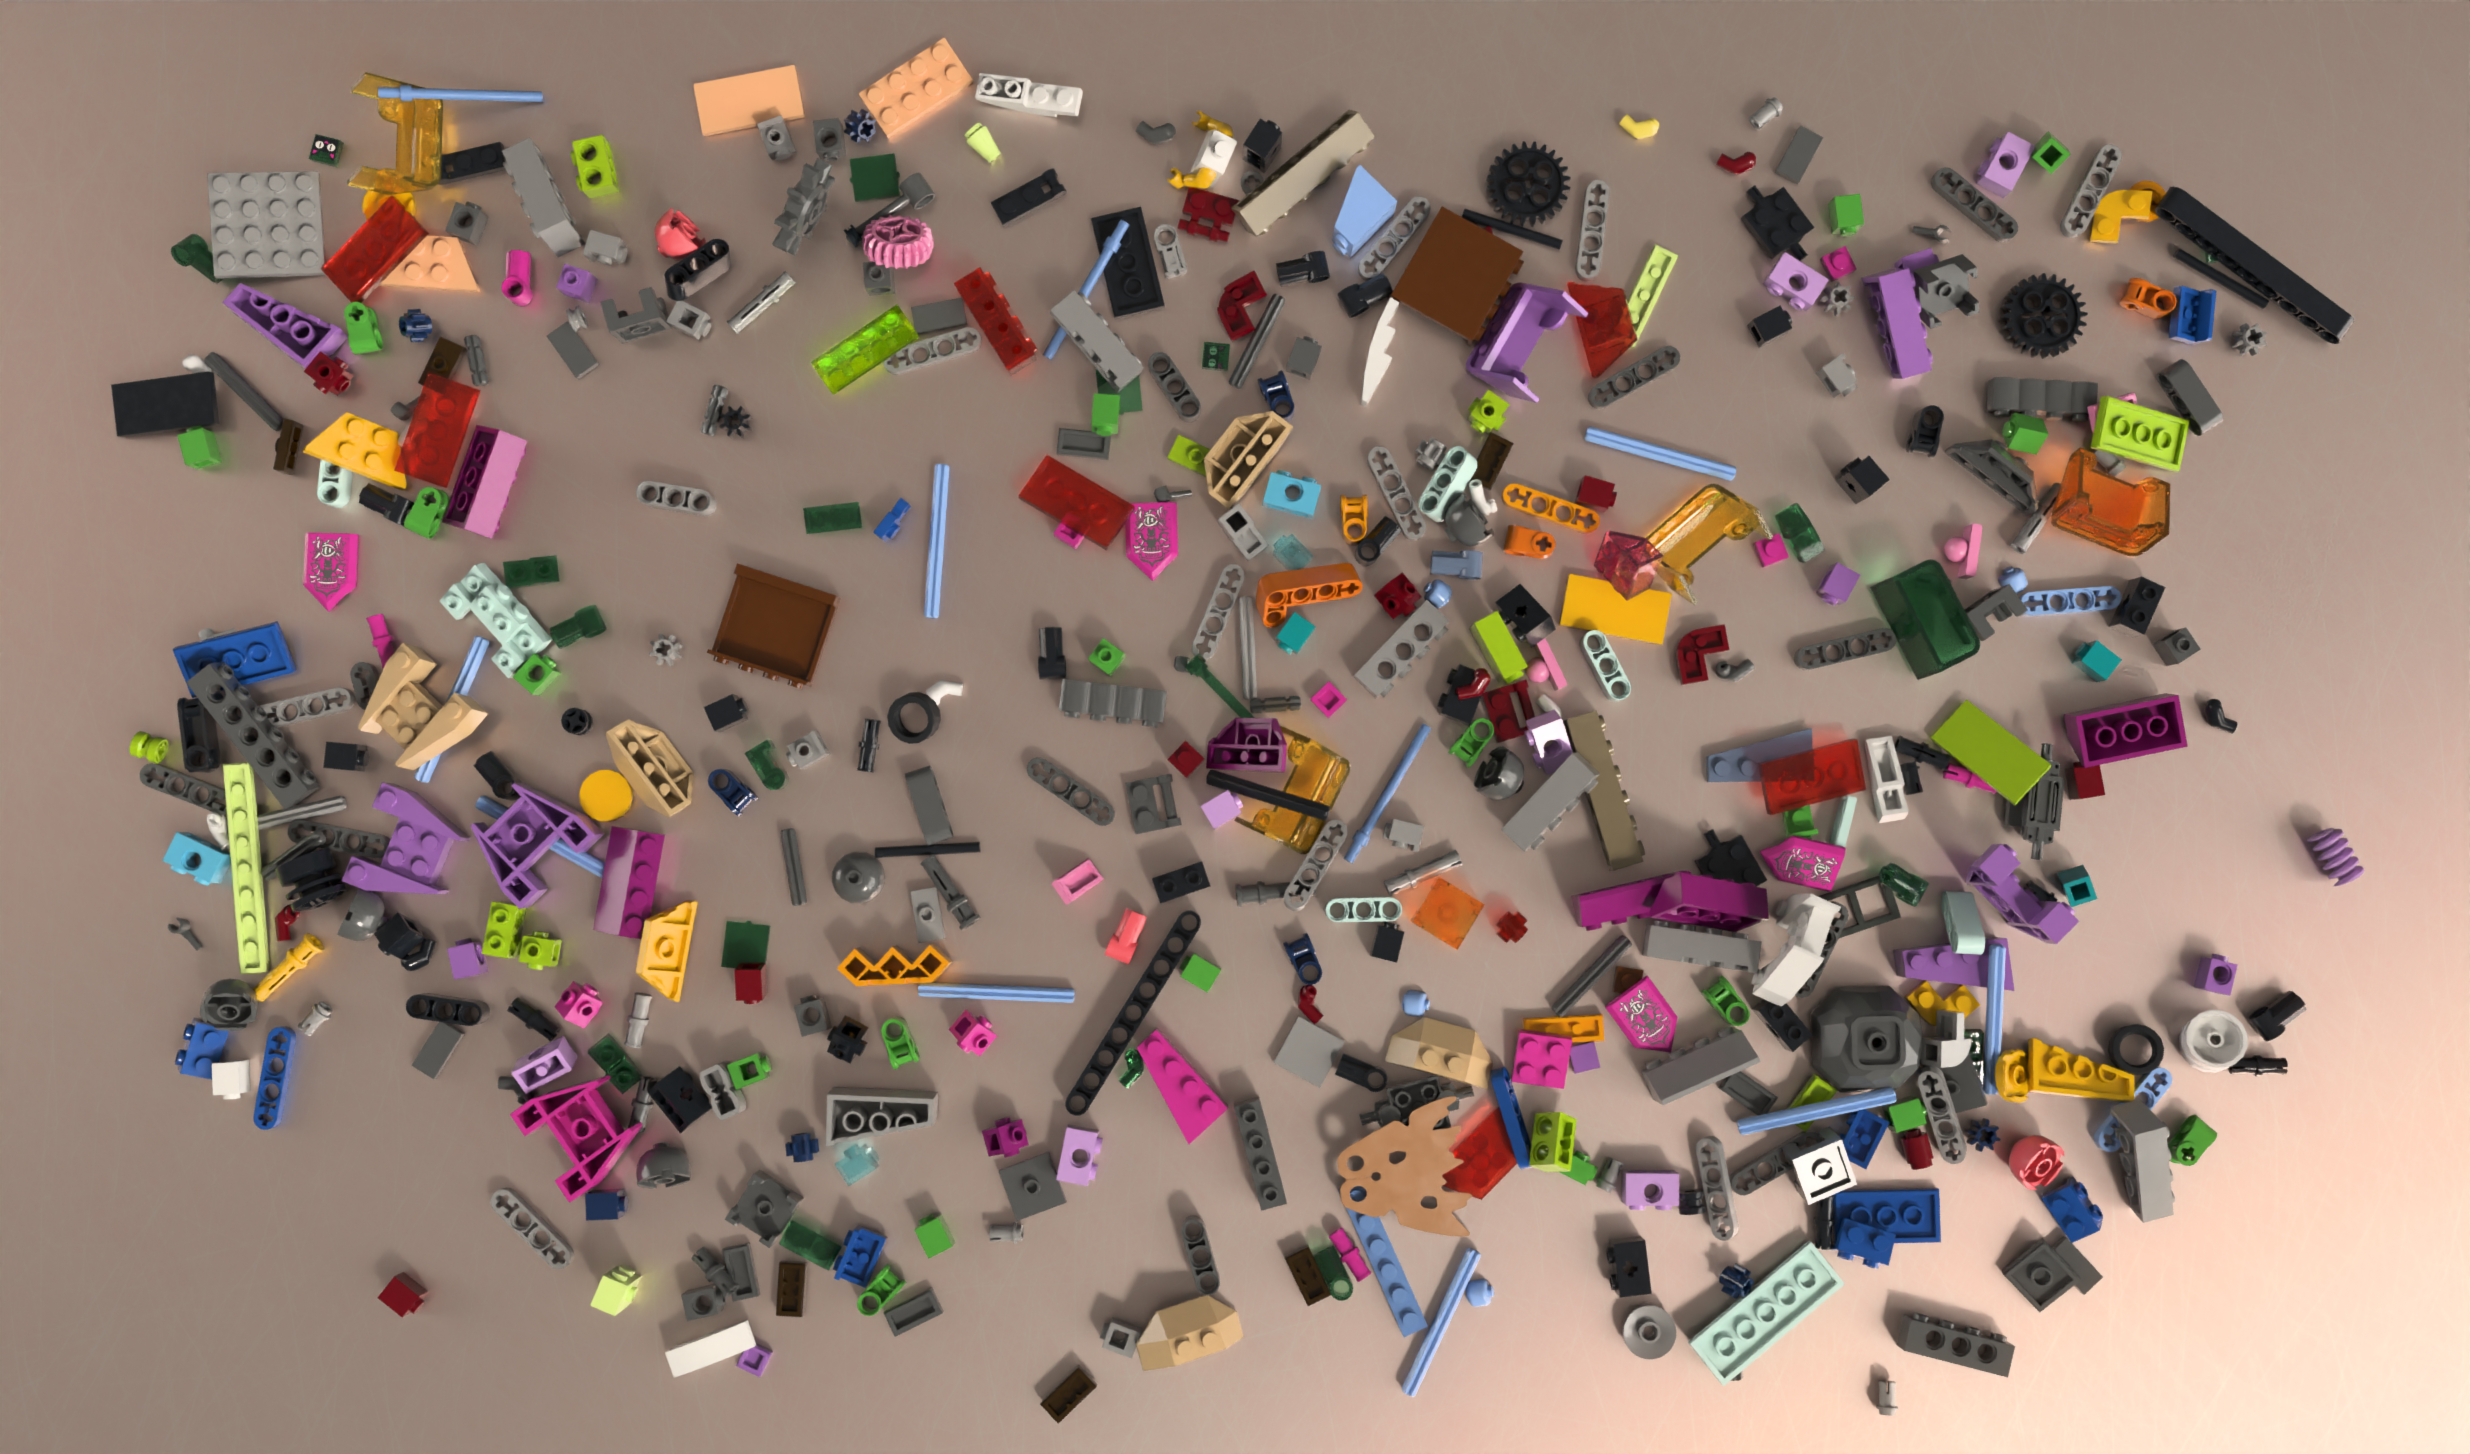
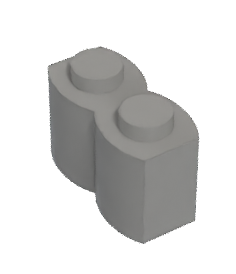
M721 1062L700 1072L701 1085L705 1092L711 1096L712 1109L715 1115L722 1121L746 1110L745 1097L740 1089H735L726 1062Z

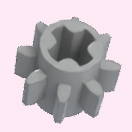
M1839 282L1834 284L1833 289L1827 286L1823 290L1827 296H1823L1819 300L1826 307L1824 312L1832 311L1835 316H1838L1841 309L1845 312L1850 310L1851 307L1847 303L1855 299V296H1850L1848 291L1850 286L1842 287ZM1836 296L1840 297L1838 303L1834 301Z
M2245 323L2240 326V331L2232 334L2235 338L2232 348L2236 347L2240 351L2241 356L2248 351L2251 356L2259 353L2258 348L2267 345L2264 341L2267 332H2263L2259 328L2258 323L2251 327Z
M1430 438L1428 442L1422 440L1415 453L1419 454L1416 460L1425 468L1433 470L1435 466L1439 467L1446 455L1444 452L1447 448L1434 438Z
M659 634L660 640L650 642L653 645V651L649 655L658 657L656 664L662 665L664 660H666L668 665L673 666L675 658L682 659L679 649L683 647V644L674 643L676 636L670 635L668 640H666L663 634ZM665 645L671 647V649L667 651L668 655L662 653V651L665 650Z

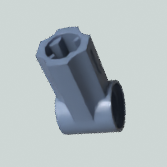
M1463 550L1460 553L1432 551L1430 574L1455 575L1461 579L1471 580L1481 579L1483 552Z

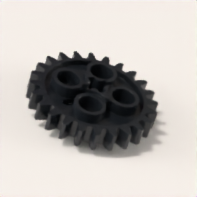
M1523 141L1521 149L1512 144L1511 153L1503 149V158L1495 157L1494 162L1496 165H1491L1489 168L1492 175H1488L1486 181L1492 184L1487 186L1486 192L1494 193L1489 197V202L1497 201L1494 211L1502 209V219L1509 214L1511 216L1510 223L1513 224L1517 218L1520 219L1521 227H1523L1526 220H1529L1531 227H1534L1536 219L1541 224H1544L1546 221L1545 215L1553 219L1555 216L1553 210L1557 212L1562 210L1563 207L1560 203H1566L1568 197L1564 194L1569 193L1571 188L1564 184L1568 183L1571 177L1563 176L1567 172L1568 166H1559L1563 158L1554 159L1555 150L1546 153V145L1544 144L1539 150L1537 149L1536 142H1533L1531 148H1528L1526 142ZM1511 166H1520L1524 173L1515 174L1511 170ZM1537 170H1546L1549 177L1542 178L1538 176ZM1526 180L1530 181L1531 188L1526 187ZM1549 185L1551 186V189H1548L1544 186ZM1510 190L1517 191L1520 198L1511 199L1507 192ZM1541 194L1544 196L1545 202L1537 203L1533 199V195Z
M2042 273L2038 280L2035 275H2032L2028 278V281L2023 279L2018 282L2019 286L2015 285L2010 289L2012 294L2004 297L2008 303L2002 305L2000 309L2007 313L2003 314L2000 320L2007 321V324L2001 329L2010 331L2006 340L2015 339L2013 348L2022 345L2021 354L2031 350L2032 358L2037 356L2039 352L2042 359L2048 357L2049 353L2052 357L2059 355V351L2062 353L2068 351V346L2072 347L2077 343L2075 338L2083 335L2079 329L2085 327L2087 323L2080 319L2087 316L2088 313L2080 311V308L2086 305V302L2077 301L2081 296V292L2073 294L2072 290L2075 285L2072 284L2069 287H2065V278L2056 282L2055 274L2049 277L2048 280L2045 273ZM2026 298L2033 301L2034 309L2027 306ZM2052 298L2059 301L2060 308H2056L2052 304ZM2065 314V315H2066V318L2063 317V316H2053V315ZM2021 315L2030 316V318H2022ZM2053 323L2059 325L2061 334L2053 330ZM2027 324H2031L2035 328V334L2029 333Z

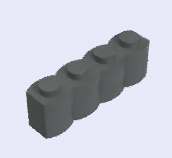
M1994 377L1988 381L1987 412L1994 413L1995 417H2010L2011 413L2015 412L2036 418L2037 415L2046 416L2047 420H2061L2063 416L2072 417V421L2085 422L2089 419L2087 407L2097 404L2098 383Z
M1062 679L1059 711L1064 712V717L1080 718V714L1090 715V720L1106 721V717L1116 718V723L1131 725L1132 720L1142 721V726L1157 728L1158 723H1164L1167 691Z

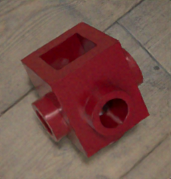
M321 351L304 370L307 375L315 380L313 385L324 394L331 392L337 396L348 389L351 384L350 380L354 377L353 374L347 371L349 365L337 356L332 359Z
M1404 573L1392 579L1374 594L1392 619H1395L1400 614L1404 617L1409 615L1417 608L1414 603L1422 598L1416 587L1408 580Z

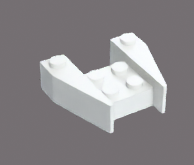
M1811 893L1792 894L1786 900H1781L1776 909V914L1778 915L1776 925L1787 929V934L1790 936L1788 942L1782 946L1779 956L1761 970L1758 969V973L1754 974L1752 994L1779 1006L1789 1002L1823 962L1824 958L1821 957V953L1833 916L1840 911L1841 907Z

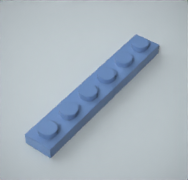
M1356 1186L1350 1191L1351 1199L1358 1202L1364 1200L1367 1194L1365 1188L1361 1186ZM1346 1207L1403 1337L1428 1327L1380 1218L1370 1217Z

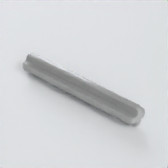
M1244 596L1239 598L1243 698L1250 700L1257 698L1253 598Z
M336 796L257 815L258 829L261 830L291 823L296 820L345 810L347 808L346 799L344 796Z

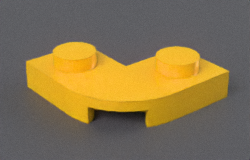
M2117 190L2104 196L2094 213L2091 242L2118 244L2121 218L2149 219L2153 191Z
M1923 980L1904 996L1926 1023L1936 1026L1937 1010L1945 1009L1964 1012V1018H1966L1980 1006L1979 1002L1962 984L1941 999L1931 985Z

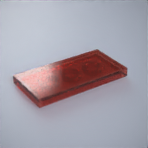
M391 195L321 270L351 303H362L429 233L396 197Z
M428 372L394 471L447 489L481 390Z
M1046 455L1018 495L1019 499L1106 551L1135 510L1134 505L1049 455Z
M1854 738L1758 763L1766 811L1769 815L1866 790L1858 741Z

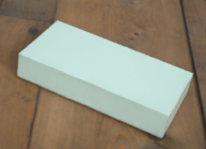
M1849 795L1840 797L1829 844L1846 846L1857 802L1856 797Z

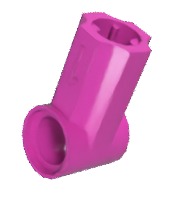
M511 250L507 252L506 277L502 283V292L515 305L526 306L533 297V292L530 288L531 254L521 250ZM522 287L520 293L513 296L514 290Z

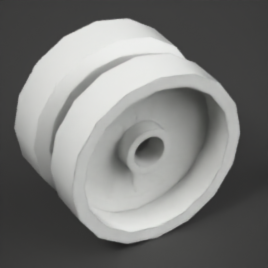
M2208 1010L2199 1013L2183 1026L2179 1034V1049L2183 1058L2192 1067L2202 1072L2215 1073L2233 1066L2243 1058L2248 1047V1035L2243 1024L2234 1015L2221 1010ZM2210 1039H2214L2216 1044H2212Z

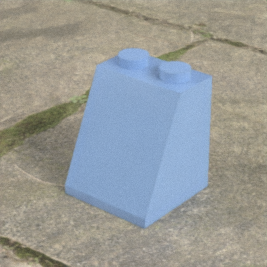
M1361 165L1355 170L1336 221L1332 238L1334 242L1333 247L1342 256L1346 254L1350 259L1394 216L1397 200Z

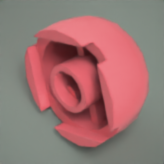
M670 208L659 219L654 229L658 251L664 257H671L677 261L682 260L707 243L705 238L700 241L695 232L700 231L698 227L679 210L674 214L673 208Z
M2039 1135L2027 1136L2013 1145L2009 1156V1167L2014 1177L2023 1186L2030 1190H2037L2034 1186L2039 1184L2046 1186L2058 1175L2063 1166L2060 1157L2061 1154L2064 1156V1151L2054 1141Z

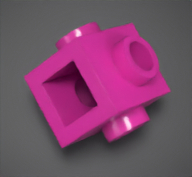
M573 981L568 989L562 993L555 1008L565 1020L585 1028L593 1016L598 1013L603 1002L596 995L598 991L588 983L581 985Z
M965 1010L949 1028V1031L958 1040L957 1045L966 1053L973 1051L979 1056L997 1037L990 1029L993 1024L983 1015L976 1017L968 1010Z

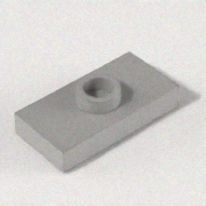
M933 887L910 891L918 943L945 939L938 888Z

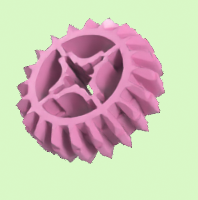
M889 215L887 218L879 217L878 220H871V224L866 225L864 235L862 236V244L865 255L869 257L870 261H875L876 265H885L886 268L895 267L897 270L899 267L907 269L909 266L917 267L918 264H924L925 260L929 259L932 253L933 239L931 229L927 227L926 223H920L919 219H911L910 216L901 217L898 215L893 217Z

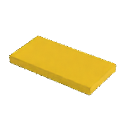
M1569 574L1559 626L1585 631L1599 630L1606 635L1662 645L1672 593Z

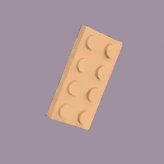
M942 38L858 94L887 138H890L974 82L946 39Z

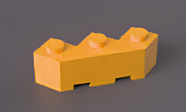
M935 944L929 945L915 961L896 945L891 947L878 963L859 947L855 948L837 969L855 986L930 983L936 981L953 961Z

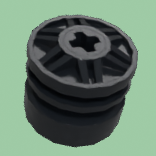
M322 849L305 854L275 869L282 887L296 886L294 890L286 895L287 900L298 899L290 905L293 912L322 907L348 891L345 884L334 885L342 880L340 874L327 876V872L337 866L330 849Z

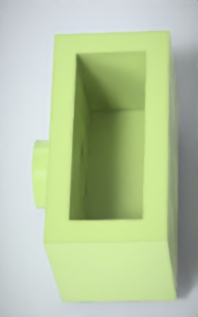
M616 1266L602 1276L590 1306L616 1316L628 1307L635 1298L641 1276L635 1274V1270L629 1266Z

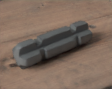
M477 335L466 336L464 342L465 347L468 348L466 352L470 371L473 373L471 375L472 382L476 386L487 385L489 381L487 374L484 372L486 367L483 352L479 348L481 347L480 338Z
M714 385L712 388V398H709L704 415L706 420L705 422L702 421L700 428L703 434L715 435L717 429L715 424L719 423L720 414L724 406L722 401L726 399L728 389L723 386Z
M1289 696L1288 699L1285 697L1265 698L1264 700H1261V698L1250 700L1251 713H1262V711H1265V713L1286 711V709L1295 711L1301 709V699L1299 696Z

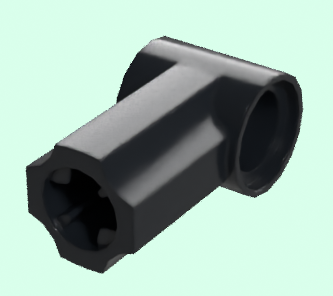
M1314 251L1303 255L1299 259L1276 263L1281 287L1306 281L1308 283H1318L1330 278L1324 251Z
M1382 273L1360 285L1353 284L1340 291L1337 295L1349 318H1353L1368 310L1370 305L1390 296L1393 290L1388 278Z
M370 483L362 489L359 495L360 504L383 514L384 518L403 527L405 519L414 505V502L400 495H393Z
M1384 516L1366 538L1359 543L1355 550L1356 561L1362 566H1369L1375 563L1377 558L1402 532L1398 524ZM1370 547L1374 552V557H1364L1361 553V548Z
M1039 628V679L1066 678L1065 655H1063L1062 628Z
M493 751L482 755L476 760L474 767L492 787L493 793L498 798L514 801L521 797L513 787L509 794H505L504 787L506 783L511 782L513 785L514 783H522V781L514 777Z
M2288 991L2271 1005L2264 1006L2253 1012L2248 1017V1020L2264 1041H2270L2280 1036L2285 1031L2284 1026L2307 1010L2306 1004L2293 991Z
M1343 1053L1335 1075L1366 1087L1371 1092L1382 1091L1388 1081L1387 1073L1383 1068L1373 1066ZM1371 1073H1380L1383 1076L1382 1084L1379 1086L1371 1085L1368 1081Z

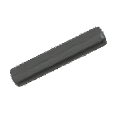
M793 828L781 830L780 835L792 905H804L807 903L796 831Z
M320 830L312 832L263 867L261 874L264 876V879L270 881L276 878L275 869L311 853L326 842V836Z

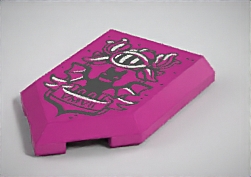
M1177 503L1125 504L1126 557L1152 581L1178 555Z
M305 533L303 585L328 612L347 593L349 594L357 587L358 534Z
M1793 835L1775 847L1761 850L1760 854L1778 881L1830 892L1845 857L1846 848Z
M1645 976L1605 1005L1607 1011L1635 1048L1671 1053L1678 1017L1648 976Z

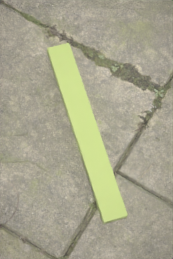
M248 762L223 764L240 974L270 971L263 878L261 874L262 866L254 769Z

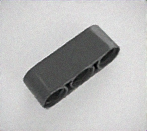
M1164 352L1154 353L1148 361L1151 376L1180 419L1187 423L1196 421L1201 414L1198 398L1171 358ZM1157 361H1164L1168 365L1164 371H1156L1153 366ZM1172 382H1178L1182 388L1179 392L1172 393L1167 389L1168 385ZM1187 403H1191L1197 409L1193 414H1185L1182 411V407Z
M2180 359L2157 374L2160 386L2182 419L2189 420L2188 428L2195 435L2201 436L2223 421L2221 410L2187 361Z
M926 766L905 773L909 792L927 845L953 838V831L932 767Z
M1195 1215L1189 1216L1183 1221L1181 1234L1195 1284L1200 1293L1212 1295L1219 1289L1220 1275L1206 1226L1200 1217ZM1191 1223H1195L1200 1226L1201 1231L1199 1234L1192 1236L1187 1233L1186 1227ZM1198 1249H1203L1208 1253V1257L1204 1261H1197L1193 1253ZM1205 1275H1211L1216 1281L1213 1286L1206 1287L1202 1285L1201 1278Z

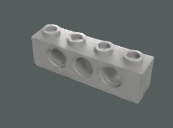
M1426 600L1353 677L1375 698L1379 694L1385 697L1394 687L1391 682L1397 676L1403 678L1411 670L1412 666L1409 663L1415 657L1420 660L1431 649L1427 644L1433 638L1438 641L1448 631L1445 625L1449 620ZM1421 625L1427 629L1428 636L1425 639H1419L1415 636L1414 628ZM1400 644L1407 645L1410 649V655L1406 658L1399 657L1396 653V647ZM1379 664H1389L1392 668L1391 675L1388 677L1381 676L1378 672Z

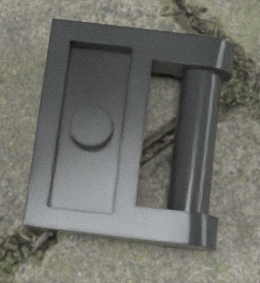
M1172 774L1125 783L1135 834L1182 825L1180 817H1177L1171 782H1173ZM1160 784L1167 815V820L1164 821L1159 819L1153 790L1154 785Z

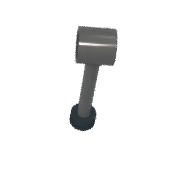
M921 173L909 176L900 184L899 188L903 193L901 197L855 228L851 224L849 230L844 229L848 242L853 243L857 247V243L862 242L866 225L871 224V220H878L879 217L887 218L889 215L892 216L909 203L914 210L921 209L935 198V193Z

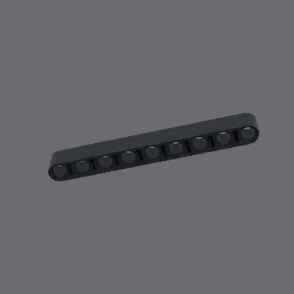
M2174 186L2170 187L2155 208L2156 215L2323 340L2332 344H2339L2354 323V318L2348 312L2183 189Z
M1187 910L1178 917L1074 1085L1065 1102L1066 1109L1070 1114L1080 1116L1088 1110L1201 926V918L1195 911ZM1186 915H1193L1197 920V925L1192 930L1185 929L1182 925V919ZM1173 937L1180 938L1183 942V948L1179 952H1173L1168 947V942ZM1156 961H1166L1169 965V971L1166 974H1158L1154 969ZM1149 982L1154 985L1155 993L1153 996L1146 997L1141 993L1140 987L1143 983ZM1131 1005L1138 1006L1141 1010V1016L1137 1019L1129 1018L1126 1011L1127 1008ZM1123 1028L1127 1032V1039L1122 1042L1116 1041L1113 1037V1030ZM1107 1050L1112 1053L1113 1061L1110 1064H1103L1099 1060V1053L1101 1051ZM1089 1073L1096 1074L1099 1078V1084L1095 1087L1088 1086L1085 1082V1076ZM1081 1096L1085 1100V1107L1082 1109L1074 1108L1071 1104L1072 1097Z

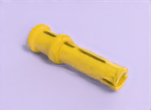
M310 933L303 936L304 940L295 948H290L287 951L286 958L260 983L253 987L259 1001H265L297 969L305 968L308 965V961L316 953H321L324 950L322 942Z

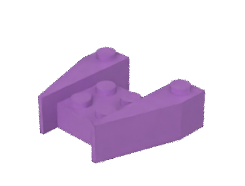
M382 782L372 807L399 817L392 838L381 863L364 856H351L342 881L365 891L448 894V889L437 886L436 883L454 839L457 841H469L470 837L417 792L394 783Z
M514 783L512 787L521 797L490 828L484 822L473 823L471 828L500 889L519 909L530 907L548 890L529 868L552 845L562 838L576 853H583L588 851L604 833L584 813L526 783Z
M1992 844L1970 866L1965 883L1973 885L2007 919L2005 922L2007 925L2045 943L2057 944L2079 922L2074 916L2075 911L2065 902L2039 901L2029 890L2024 891L2018 885L2019 879L2012 873L2021 864L2015 858L2017 853L2007 844Z

